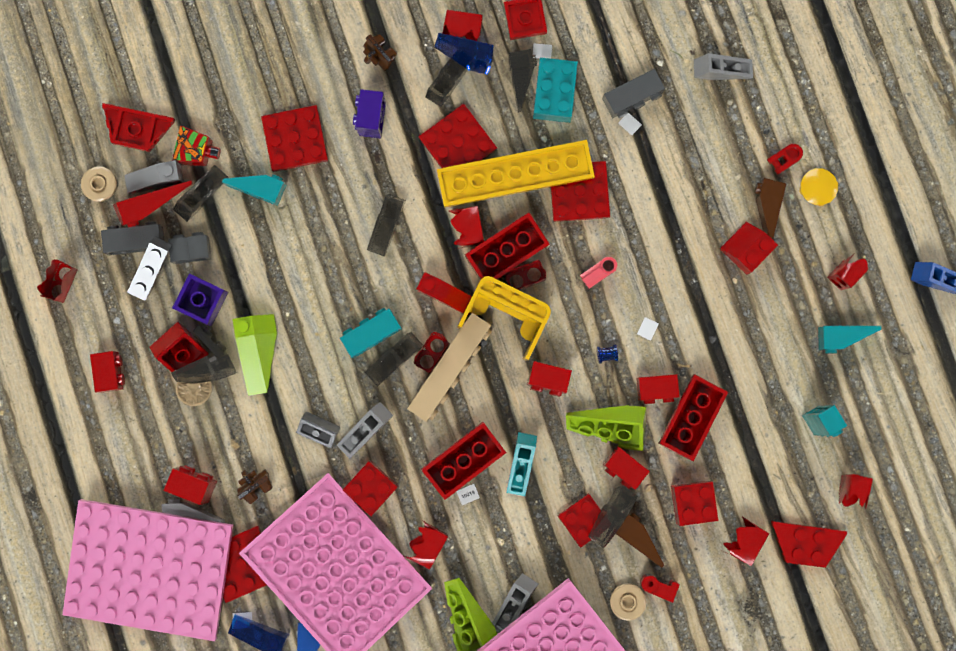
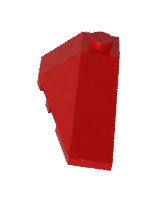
M192 181L116 202L113 205L122 226L127 225L130 228L139 225L138 221L144 219L192 185Z

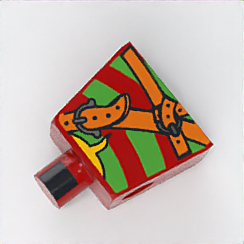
M180 126L172 161L176 160L180 165L207 166L209 158L219 159L221 149L212 147L213 140L210 137Z

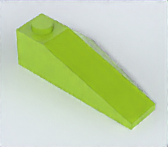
M254 315L232 319L247 394L251 396L268 393L271 365L277 339L275 315Z

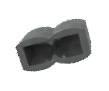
M203 232L192 233L190 237L174 235L173 239L168 240V243L172 244L169 254L170 262L173 264L211 260L209 237L204 235Z

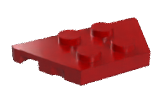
M102 103L106 116V125L109 129L110 142L113 145L150 152L175 123V119L172 117Z
M771 521L784 561L792 564L826 568L848 532Z

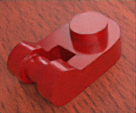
M790 144L768 158L767 161L776 169L774 170L775 173L779 175L802 158L803 150L797 144ZM783 157L786 163L782 165L778 159Z

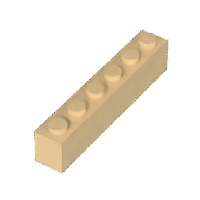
M471 313L407 408L409 411L426 422L429 419L433 421L439 412L436 408L440 403L442 405L449 397L447 394L450 387L454 389L459 382L458 375L460 372L465 373L471 363L468 362L470 357L478 354L481 349L479 344L483 339L486 341L492 333L489 330L491 328L490 324Z

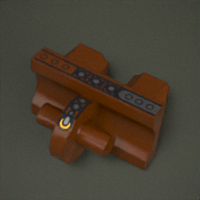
M370 34L366 37V42L363 45L365 48L363 53L366 55L364 62L366 64L372 62L375 66L379 65L385 72L396 58L397 53L393 48H389L386 51L382 48L385 45V39L380 34L374 37Z
M266 469L258 475L255 470L250 473L246 470L242 471L243 478L238 481L241 487L237 489V496L240 500L244 499L249 504H252L258 499V495L254 492L255 489L260 487L264 493L270 491L273 486Z

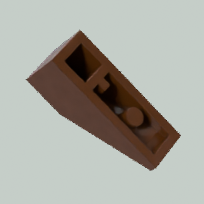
M764 178L760 183L757 182L754 193L757 194L756 204L762 229L773 239L787 183Z
M625 512L612 532L662 568L664 563L644 525L640 523L641 518L634 513L629 515Z

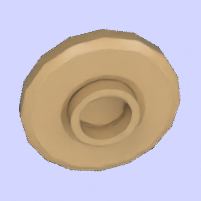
M93 167L84 173L81 179V189L88 199L95 202H103L114 195L117 189V180L109 169Z
M189 371L183 374L176 384L178 399L188 406H199L205 403L212 393V383L209 377L199 371Z
M629 583L621 584L611 594L610 607L618 618L626 621L635 620L645 611L646 597L643 591L636 585Z

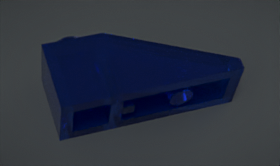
M438 33L434 48L469 71L488 74L492 64L494 45Z
M236 614L228 631V634L260 651H284L290 635Z

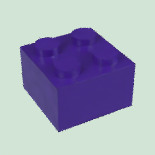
M360 89V95H356L355 100L357 114L353 115L355 130H357L359 136L381 139L386 108L384 93Z
M189 274L172 309L212 326L229 292Z

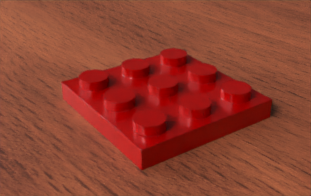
M465 104L459 106L418 136L419 140L441 168L481 161L498 149Z
M317 105L261 116L272 172L328 161Z
M606 161L592 162L595 176L592 179L550 187L553 222L610 218Z
M259 525L231 538L223 593L225 603L267 586L262 578L239 554L262 533Z

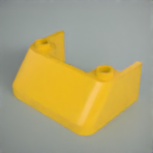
M486 276L482 278L457 328H462L469 312L475 315H482L486 312L488 306L491 305L523 321L520 334L524 339L530 341L523 360H529L550 317V307L546 303L493 277Z

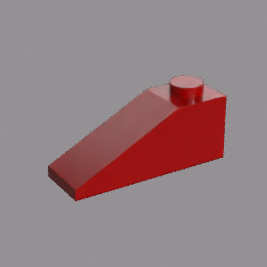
M424 272L416 288L417 292L464 314L472 298L467 293Z

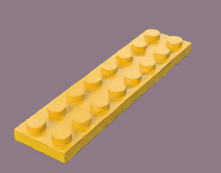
M587 140L437 169L444 208L595 177Z

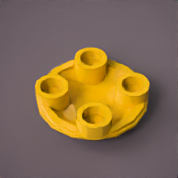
M815 168L803 176L799 192L809 203L823 206L830 203L836 197L838 182L830 171L823 168Z

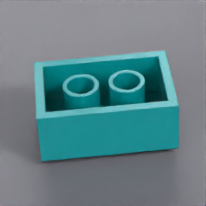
M540 57L533 119L571 122L578 61Z

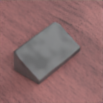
M305 412L296 433L328 448H332L340 426Z

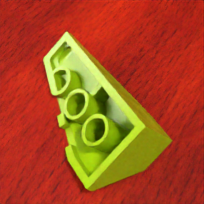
M625 405L567 412L566 429L588 437L591 435L599 437L605 443L607 441L614 442L623 449L643 451L646 430V407Z
M460 578L446 581L444 585L447 604L451 607L452 611L450 623L454 624L455 633L452 636L457 651H477L498 634L495 626Z

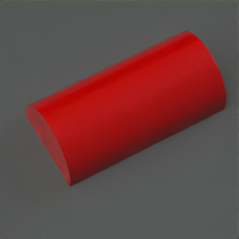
M528 212L466 253L465 257L480 280L486 276L498 279L550 244Z
M693 374L658 444L694 462L728 392Z
M481 422L421 468V470L442 498L446 500L506 454V451L485 423Z

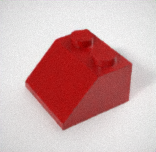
M745 222L720 250L748 275L766 259L778 244L764 231Z
M179 322L175 323L149 347L154 357L178 378L191 371L209 355L198 340Z

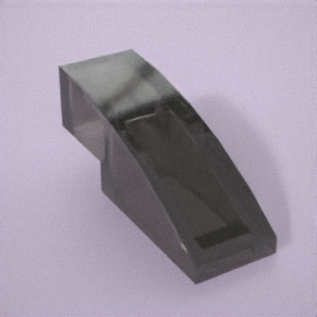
M458 49L440 70L438 77L428 88L425 98L442 107L467 72L474 58Z
M391 194L385 196L367 247L368 251L381 256L386 255L406 200Z
M409 332L365 373L378 387L424 345L412 332Z
M225 355L212 362L206 356L171 372L176 382L184 383L210 382L237 373L229 355Z
M624 485L615 488L608 504L603 506L588 537L602 548H605L623 524L638 496Z

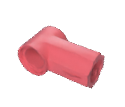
M605 257L582 273L580 277L588 289L614 273L617 269V262L612 257ZM605 261L612 262L613 269L611 271H606L603 268Z

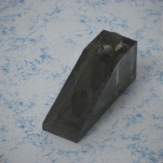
M531 49L510 52L508 54L518 113L522 112L533 76L534 66H537L536 55H532Z
M214 165L177 200L173 210L188 222L223 185L222 180L229 177Z

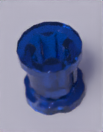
M616 344L612 345V347L596 348L599 364L609 360L618 361Z

